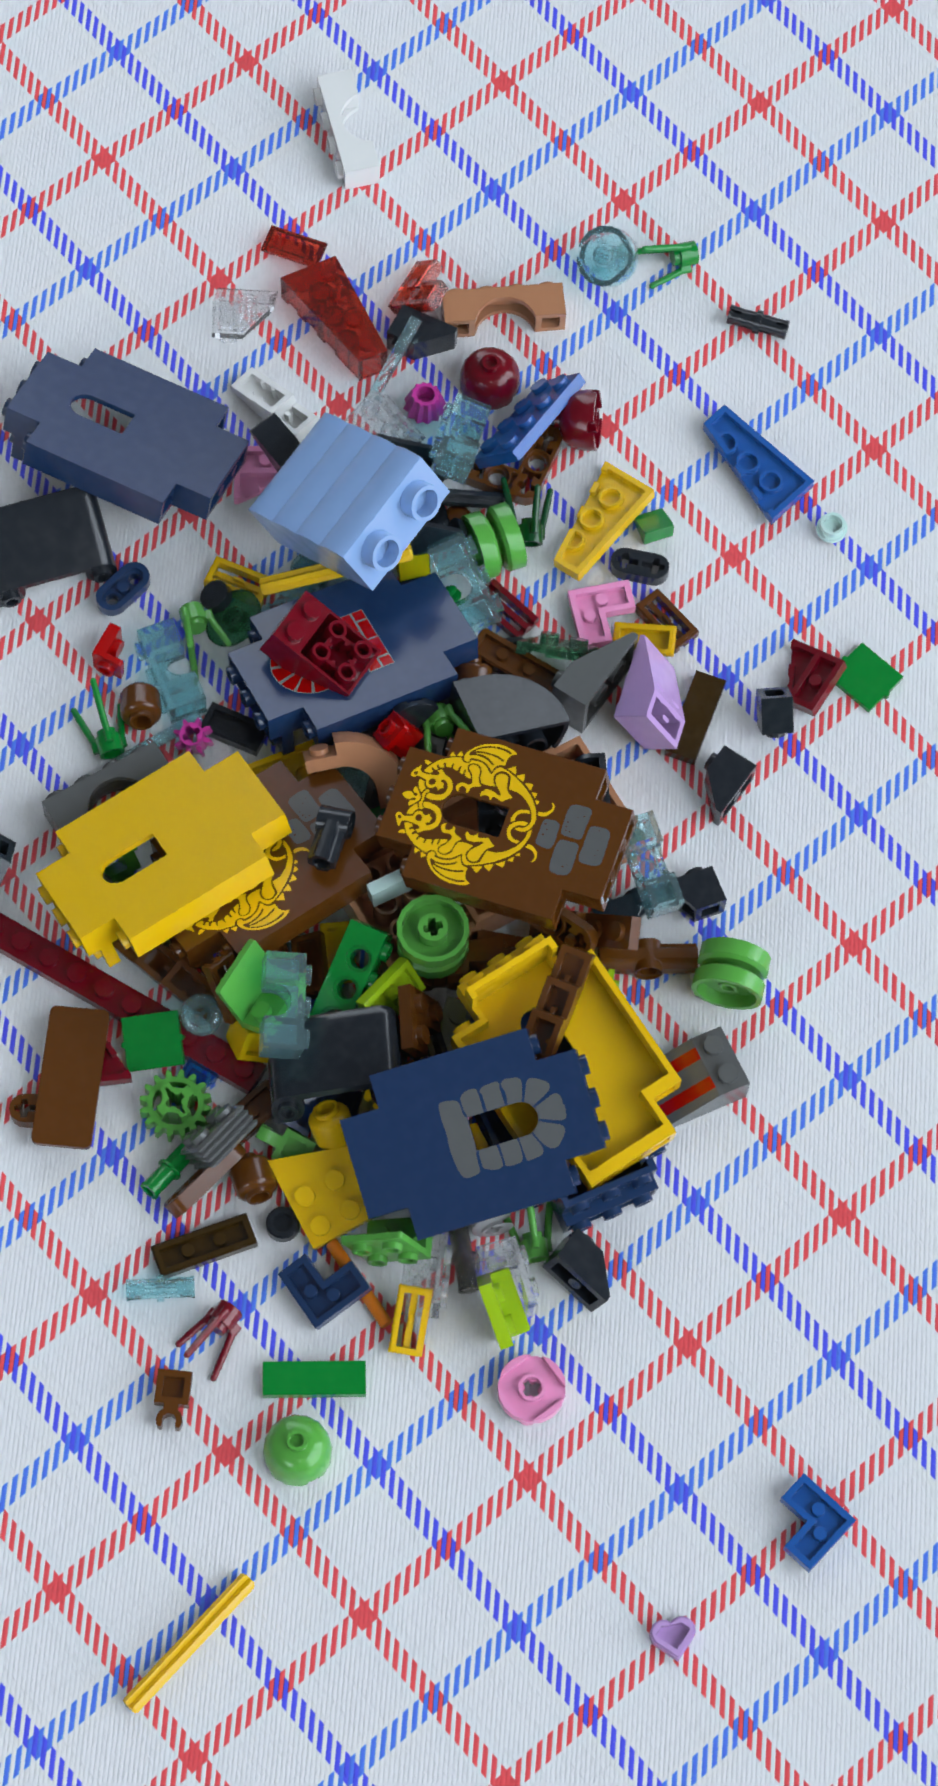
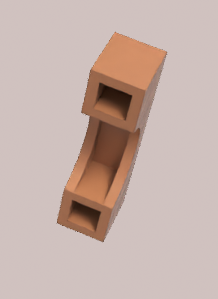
M547 281L532 285L512 284L504 287L483 286L476 289L453 288L448 291H441L442 321L458 328L457 337L475 336L479 325L485 319L501 313L514 314L523 318L531 325L535 332L565 330L566 307L562 282L553 283Z

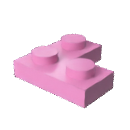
M629 580L568 590L567 593L581 651L601 648L611 643L612 636L607 618L635 613L636 610Z

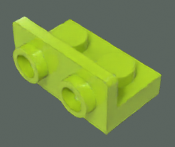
M399 957L356 1003L360 1008L385 1005L394 1009L399 1016L398 986L411 984L421 991L426 986L409 960Z
M504 1267L476 1277L478 1288L501 1350L514 1346L513 1336L530 1330V1325L510 1269Z

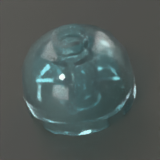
M597 226L588 231L581 239L579 244L581 249L579 257H577V265L581 275L589 283L601 287H614L627 282L634 274L638 264V248L634 239L624 230L613 226Z

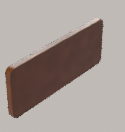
M53 1006L51 1008L31 1136L32 1142L35 1145L87 1150L92 1146L110 1021L109 1013L106 1010Z

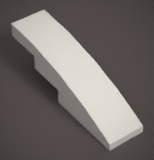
M253 367L230 385L231 390L263 420L270 414L275 413L300 443L318 422V417L296 403L294 394Z

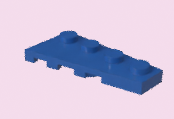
M725 404L703 423V431L771 525L813 488L814 480Z

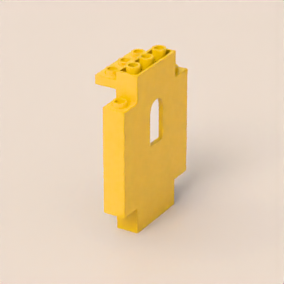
M190 751L57 830L55 833L61 844L56 848L62 858L36 873L42 885L37 890L46 905L54 904L55 908L51 911L61 927L66 924L69 926L70 930L66 931L75 948L77 949L82 946L89 957L94 955L97 960L103 957L108 966L112 967L121 961L112 944L117 939H119L125 949L131 947L139 958L274 875L267 855L263 850L292 833L285 813L238 751L205 771ZM153 837L167 854L122 882L109 883L103 879L104 870L110 863Z
M542 933L535 938L529 935L515 945L516 950L506 956L504 953L496 955L488 961L487 968L479 973L476 970L471 971L459 980L460 985L457 986V996L475 1022L471 1024L470 1021H466L454 1029V1035L451 1037V1046L454 1050L521 1029L522 1017L537 1006L548 975H551L557 959L558 946L551 935L547 938H544ZM592 949L587 951L589 953L596 955ZM595 956L586 983L564 1034L573 1049H577L579 1055H586L591 1074L585 1075L588 1087L596 1088L601 1106L595 1108L598 1120L606 1121L611 1138L605 1141L606 1149L568 1160L571 1166L576 1165L580 1179L588 1191L602 1186L675 1138L676 1130L657 1102L677 1090L682 1081L597 956ZM518 1102L494 1110L513 1139L532 1133L537 1126L538 1114L535 1108L528 1103Z

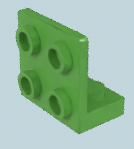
M249 939L224 977L220 980L215 992L242 1028L273 1038L306 988L307 983L300 976L278 970L257 941Z
M411 1217L370 1220L367 1224V1234L341 1236V1244L349 1248L352 1254L365 1259L367 1264L371 1266L383 1267L387 1265V1262L395 1261L411 1265L418 1263V1260L431 1259L433 1237L417 1240Z

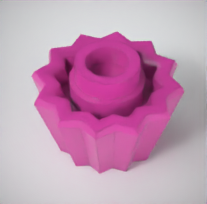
M422 382L421 384H416L404 398L406 404L403 409L408 412V418L414 419L417 424L424 422L428 425L431 421H439V416L445 414L443 407L446 405V402L438 387L433 386L431 383Z

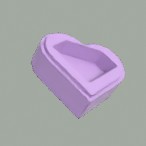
M685 1616L674 1618L671 1622L659 1620L652 1625L649 1638L656 1648L678 1662L696 1633L695 1625L690 1618Z

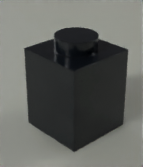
M788 686L756 689L757 726L761 734L770 738H780L785 736V733H794L793 696Z

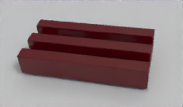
M495 579L489 582L488 587H483L479 595L476 594L472 597V604L510 637H523L539 622V617ZM487 598L507 618H510L521 629L518 631L484 600Z

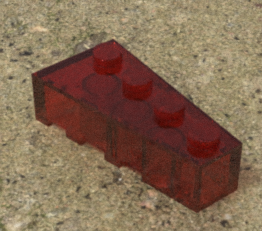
M336 256L280 277L281 298L297 310V315L305 323L308 322L314 328L317 336L324 343L327 342L335 351V355L359 381L387 370L388 350Z

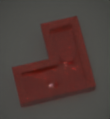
M437 259L417 261L388 305L394 314H398L403 304L420 312L435 311L442 304V298L449 288L442 280H437L438 275L444 268Z

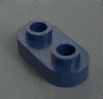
M130 562L121 567L97 590L96 602L98 609L108 616H116L124 612L148 590L150 574L147 567L138 562ZM133 579L140 581L138 584L129 583ZM112 599L118 601L116 604L112 605L107 603L109 600Z

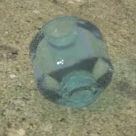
M203 993L194 994L187 998L182 1004L179 1014L183 1027L196 1036L211 1035L218 1030L223 1019L215 998ZM198 1008L204 1009L201 1013L196 1011ZM207 1012V1017L203 1020V1015ZM194 1014L199 1015L200 1021L195 1018Z

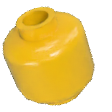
M325 1100L313 1108L312 1113L309 1115L308 1124L315 1142L320 1148L328 1150L347 1146L340 1120L352 1117L347 1105L335 1100Z

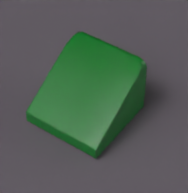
M662 508L638 515L634 520L644 545L673 536V522Z

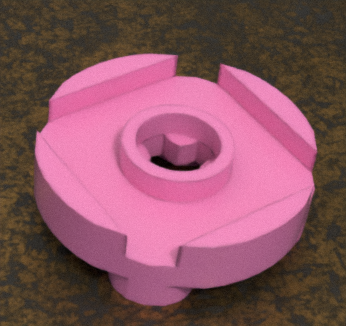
M531 1354L518 1356L508 1362L502 1369L497 1385L499 1403L511 1418L523 1425L528 1426L534 1423L545 1422L555 1416L561 1409L566 1394L565 1377L559 1366L549 1358L531 1356ZM525 1382H529L532 1385L536 1383L540 1385L537 1390V1396H526L523 1393L525 1391Z

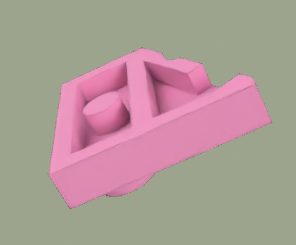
M248 446L245 463L234 478V504H240L259 496L278 473L260 446Z

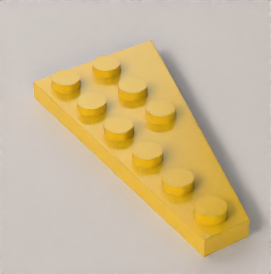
M477 1123L470 1124L477 1150L489 1147ZM347 1146L267 1160L314 1250L372 1220L368 1219Z

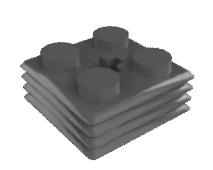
M229 1103L223 1107L217 1105L206 1115L205 1120L208 1123L199 1131L196 1128L193 1129L182 1140L184 1147L181 1149L180 1155H185V1160H190V1165H194V1169L214 1168L257 1125L258 1120H253V1115H248V1110H244V1105L231 1106Z

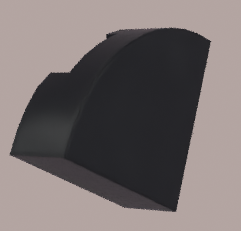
M421 698V700L409 703L407 701L401 702L392 710L419 728L439 708L435 701Z

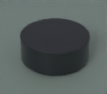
M220 580L209 582L203 588L200 595V602L203 607L211 609L213 613L224 611L232 600L231 588Z
M277 1207L268 1214L266 1230L273 1240L288 1242L297 1236L300 1222L293 1209Z

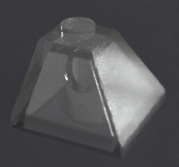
M217 288L212 308V338H219V341L223 343H235L237 339H243L274 311L278 291Z

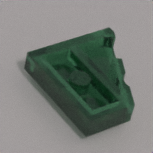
M541 631V635L518 640L516 653L526 655V653L534 651L545 654L547 658L575 661L599 649V647L588 645V639L570 637L569 641L559 639V633Z

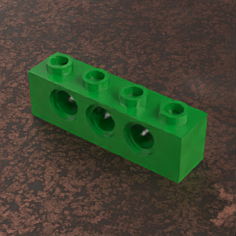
M351 919L310 1015L360 1008L356 1001L381 976L377 972L382 961L387 962L392 953L394 944L390 942L393 935L360 920ZM362 949L369 956V962L364 968L358 967L355 962L356 954ZM347 980H351L356 987V992L350 999L346 998L342 992V986Z

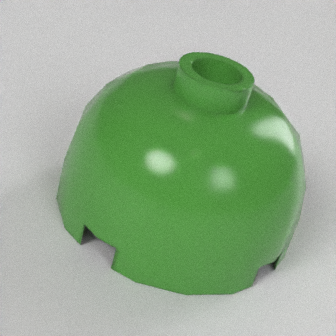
M294 1414L281 1418L271 1427L264 1439L263 1457L266 1466L275 1479L286 1485H307L308 1482L323 1476L331 1463L332 1444L329 1434L319 1421L309 1416Z

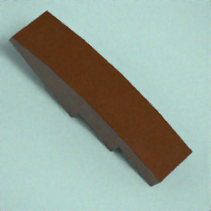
M119 939L112 943L115 950L210 1025L221 1013L206 977L194 967L190 968L184 959L179 961L163 943L139 958L131 947L125 949Z
M566 943L561 945L552 973L547 976L537 1006L532 1009L526 1025L530 1035L536 1033L542 1051V1053L536 1054L538 1060L556 1054L596 956Z

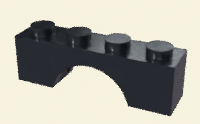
M713 866L704 869L702 867H695L688 870L683 876L674 879L672 877H665L658 880L653 886L645 889L636 887L627 891L624 896L615 899L609 897L604 912L591 908L590 913L642 918L653 910L670 908L684 913L693 922L724 912L727 899Z

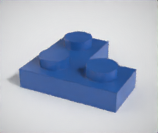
M804 1473L780 1499V1502L804 1523L801 1529L784 1546L783 1550L810 1573L853 1526L856 1519Z

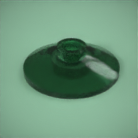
M239 589L232 591L231 603L224 611L213 613L215 620L232 643L229 647L235 646L248 638L247 632L251 630L250 617L261 613V606L258 598L248 590ZM207 623L206 633L208 638L217 646L228 647L220 639L210 623Z

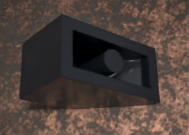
M403 304L387 331V349L397 356H405L412 360L452 350L457 345L458 328Z
M725 745L718 754L713 752L704 765V769L707 770L704 784L712 820L717 826L720 825L752 782L757 766Z
M578 1228L560 1242L542 1267L592 1312L610 1298L603 1251L594 1243L590 1236L584 1234Z

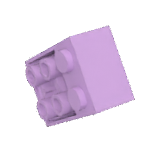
M640 635L633 652V659L628 674L624 680V687L619 702L615 708L614 717L643 749H677L685 718L675 669L645 635Z

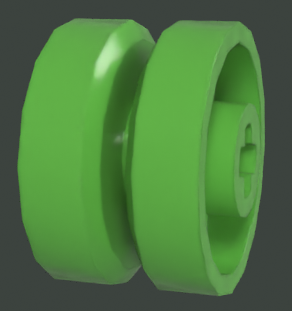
M506 502L488 507L486 517L480 511L461 516L468 529L465 545L471 562L482 580L499 576L502 566L509 572L526 567L527 554L524 540L515 515Z
M439 894L423 895L411 900L401 910L397 921V953L399 957L408 959L418 976L427 979L443 978L455 973L464 963L469 951V920L463 908L453 899Z
M714 937L703 941L697 961L700 967L695 970L691 987L694 994L708 1003L728 1009L747 1010L760 1006L765 989L763 980L767 978L771 962L768 952L755 944L736 938Z

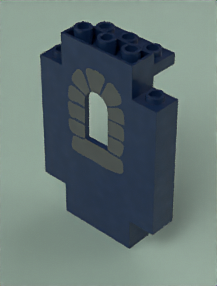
M524 1028L370 1075L369 1078L379 1109L340 1120L368 1219L378 1218L408 1208L417 1240H423L578 1193L576 1186L581 1184L580 1176L576 1165L570 1166L568 1160L606 1149L605 1141L611 1139L606 1121H599L595 1108L601 1106L596 1088H589L585 1075L591 1074L586 1055H579L577 1049H572L538 1060L536 1054L542 1053L536 1033L530 1035L529 1029ZM518 1102L528 1103L535 1108L538 1114V1123L532 1133L477 1150L468 1117Z

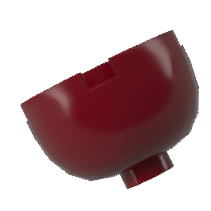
M495 347L481 348L472 352L463 363L459 378L460 391L466 401L470 404L471 401L474 404H478L480 409L498 410L513 401V397L520 389L519 367L514 358L504 350Z
M586 389L577 391L571 396L566 407L554 419V428L560 429L561 438L568 446L582 451H597V448H599L602 430V418H600L599 408H602L600 390Z

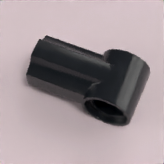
M324 804L320 806L316 817V834L307 856L308 864L313 865L317 870L326 872L336 868L345 839L349 840L352 836L356 820L355 811Z

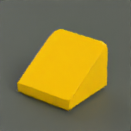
M429 554L414 556L412 561L397 564L396 570L399 582L431 574Z

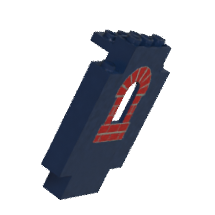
M390 570L373 591L347 579L310 593L381 650L378 657L348 697L283 669L259 650L299 598L250 617L251 630L247 632L250 644L228 653L229 666L226 667V674L232 685L237 684L240 689L239 695L244 707H250L253 711L252 717L259 731L264 730L270 743L273 746L277 745L284 756L295 751L293 731L302 728L308 740L313 739L315 744L324 743L329 746L334 744L333 732L350 731L362 733L377 727L393 712L392 709L401 702L407 701L409 703L421 700V698H428L437 703L449 698L452 683L458 681V674L454 667L478 658V637L436 572L401 585L392 570Z

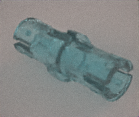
M156 1275L154 1279H126L127 1301L157 1299V1302H164L165 1298H195L194 1276L164 1278V1275Z

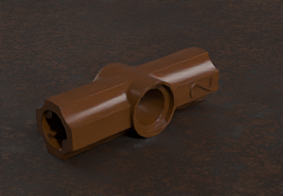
M655 938L639 939L638 951L598 948V958L607 972L611 968L615 969V974H634L638 979L652 980L661 977L663 974L695 973L696 968H698V947L696 943L661 944V941Z

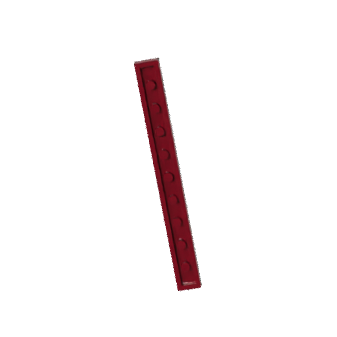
M0 913L1 954L95 1008L106 1010L109 1016L121 1022V1018L172 1011ZM179 1015L181 1034L185 1036V1039L182 1041L184 1059L245 1094H249L256 1088L267 1071L266 1064L263 1062L237 1060L228 1042Z

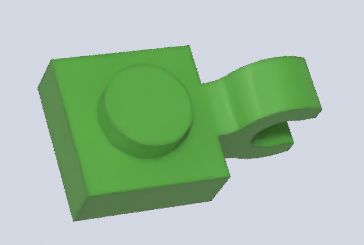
M263 1124L255 1136L276 1148L271 1156L274 1159L312 1153L316 1146L315 1141L287 1127L282 1135L273 1128Z

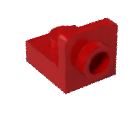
M111 622L92 652L93 666L98 672L107 677L115 676L121 679L124 675V662L118 657L123 650L125 642L122 640L121 627Z
M395 711L379 724L378 729L372 734L383 749L388 752L391 750L400 758L406 756L409 748L414 747L424 736L420 729Z

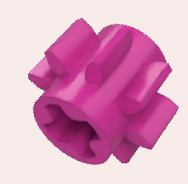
M198 717L195 722L189 723L183 719L181 729L173 731L180 738V741L174 744L177 750L186 748L185 753L190 751L192 755L200 754L204 757V750L207 746H214L212 740L207 738L213 732L211 727L205 726L201 728L202 721ZM195 733L198 740L192 743L190 735Z

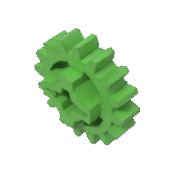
M182 1069L179 1070L177 1076H172L171 1071L166 1070L165 1079L155 1075L153 1076L154 1086L145 1084L144 1089L148 1096H140V1105L144 1106L140 1109L141 1118H147L145 1121L147 1130L155 1127V1137L159 1138L163 1133H166L168 1142H172L174 1135H179L182 1141L186 1133L191 1132L195 1128L197 1129L198 1125L204 1127L207 1124L204 1116L212 1110L211 1106L207 1105L212 1102L211 1094L205 1093L207 1090L205 1082L196 1085V1074L193 1073L187 1079L184 1077V1070ZM159 1095L161 1103L156 1106V1110H153L154 1102ZM169 1099H170V1101H171L172 1103H175L177 1106L181 1105V1106H182V1112H181L180 1109H177L175 1106H171V1107H170ZM198 1101L197 1111L194 1114V1116H192L190 1109L194 1107L195 1102Z

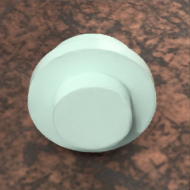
M831 512L823 515L818 520L816 532L823 541L836 543L846 536L848 527L840 514Z

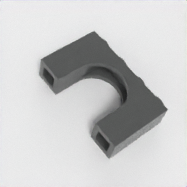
M155 741L148 745H140L133 749L130 755L120 760L115 759L106 763L102 770L92 775L81 776L74 782V785L64 790H56L50 793L42 801L44 815L56 832L92 810L97 802L107 794L127 789L168 764V761Z

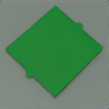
M861 643L848 657H842L847 668L836 683V686L869 713L881 700L889 698L890 692L903 680L904 676L864 643Z
M178 1010L121 1018L124 1039L121 1047L125 1048L127 1069L130 1072L185 1065L182 1043L185 1036L181 1034Z

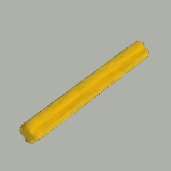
M410 544L403 551L398 564L413 560L414 555ZM314 564L261 577L259 585L262 594L267 596L344 576L321 564Z
M244 1573L239 1574L124 1697L123 1702L127 1708L136 1714L149 1702L254 1589L255 1585L251 1578Z

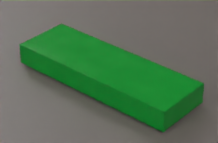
M366 1361L263 1362V1398L366 1397Z

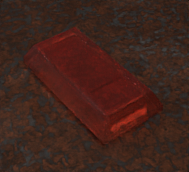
M271 225L261 251L317 269L328 243Z

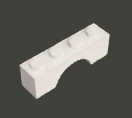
M352 69L317 75V88L313 89L315 105L321 106L323 111L320 113L321 126L323 131L328 130L329 132L327 145L330 155L335 154L337 161H334V169L337 179L342 178L345 190L380 183V164L373 141L353 136L344 126L347 118L359 110L358 90Z

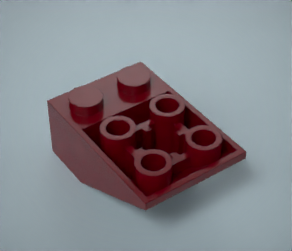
M305 591L292 605L259 649L283 669L346 697L350 695L381 652L379 648L308 591Z

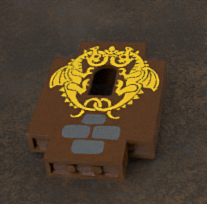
M461 728L457 729L454 738L451 737L448 740L445 756L414 747L409 748L406 757L402 756L397 768L398 779L395 786L391 785L387 792V807L384 815L378 816L374 833L381 847L394 850L398 861L401 862L400 874L406 887L432 895L439 894L462 904L554 931L557 928L566 901L604 912L637 823L634 810L603 802L610 784L606 769ZM463 796L509 809L499 837L447 822L442 816L444 804L453 797Z
M280 760L256 775L285 813L292 833L263 850L267 855L274 875L169 939L171 942L169 947L179 961L184 959L190 968H199L204 974L202 966L212 963L213 954L224 949L232 950L236 959L238 953L249 939L256 940L266 955L367 893L366 884L373 880L371 871L363 861L384 848L381 847L374 833L377 818L336 768L314 772L298 782ZM322 804L353 810L356 813L352 836L349 840L345 839L336 868L328 872L317 870L313 865L308 864L307 860L316 834V817ZM155 838L150 840L153 851L150 858L154 863L167 854Z

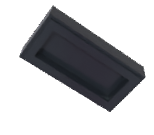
M215 702L211 703L202 720L201 728L210 726L213 731L208 735L209 737L256 757L267 738L264 730L259 731L253 718Z

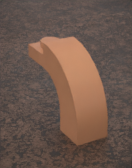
M350 731L333 732L334 745L316 744L311 746L309 750L302 751L307 774L339 767H354L364 771L375 783L380 808L387 807V792L391 785L395 786L399 776L397 774L399 759L391 750L388 752L383 749L374 737Z

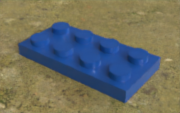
M576 373L567 376L561 374L553 379L546 380L542 378L535 382L530 388L531 392L514 406L515 411L511 416L499 423L497 426L498 431L493 437L481 444L480 452L473 459L479 469L520 461L566 407L571 396L586 383L581 374Z

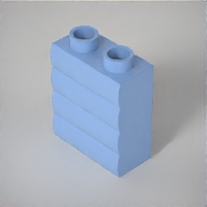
M325 412L248 510L278 543L373 591L386 573L399 563L403 551L424 524L437 514L442 501L450 491L419 455Z

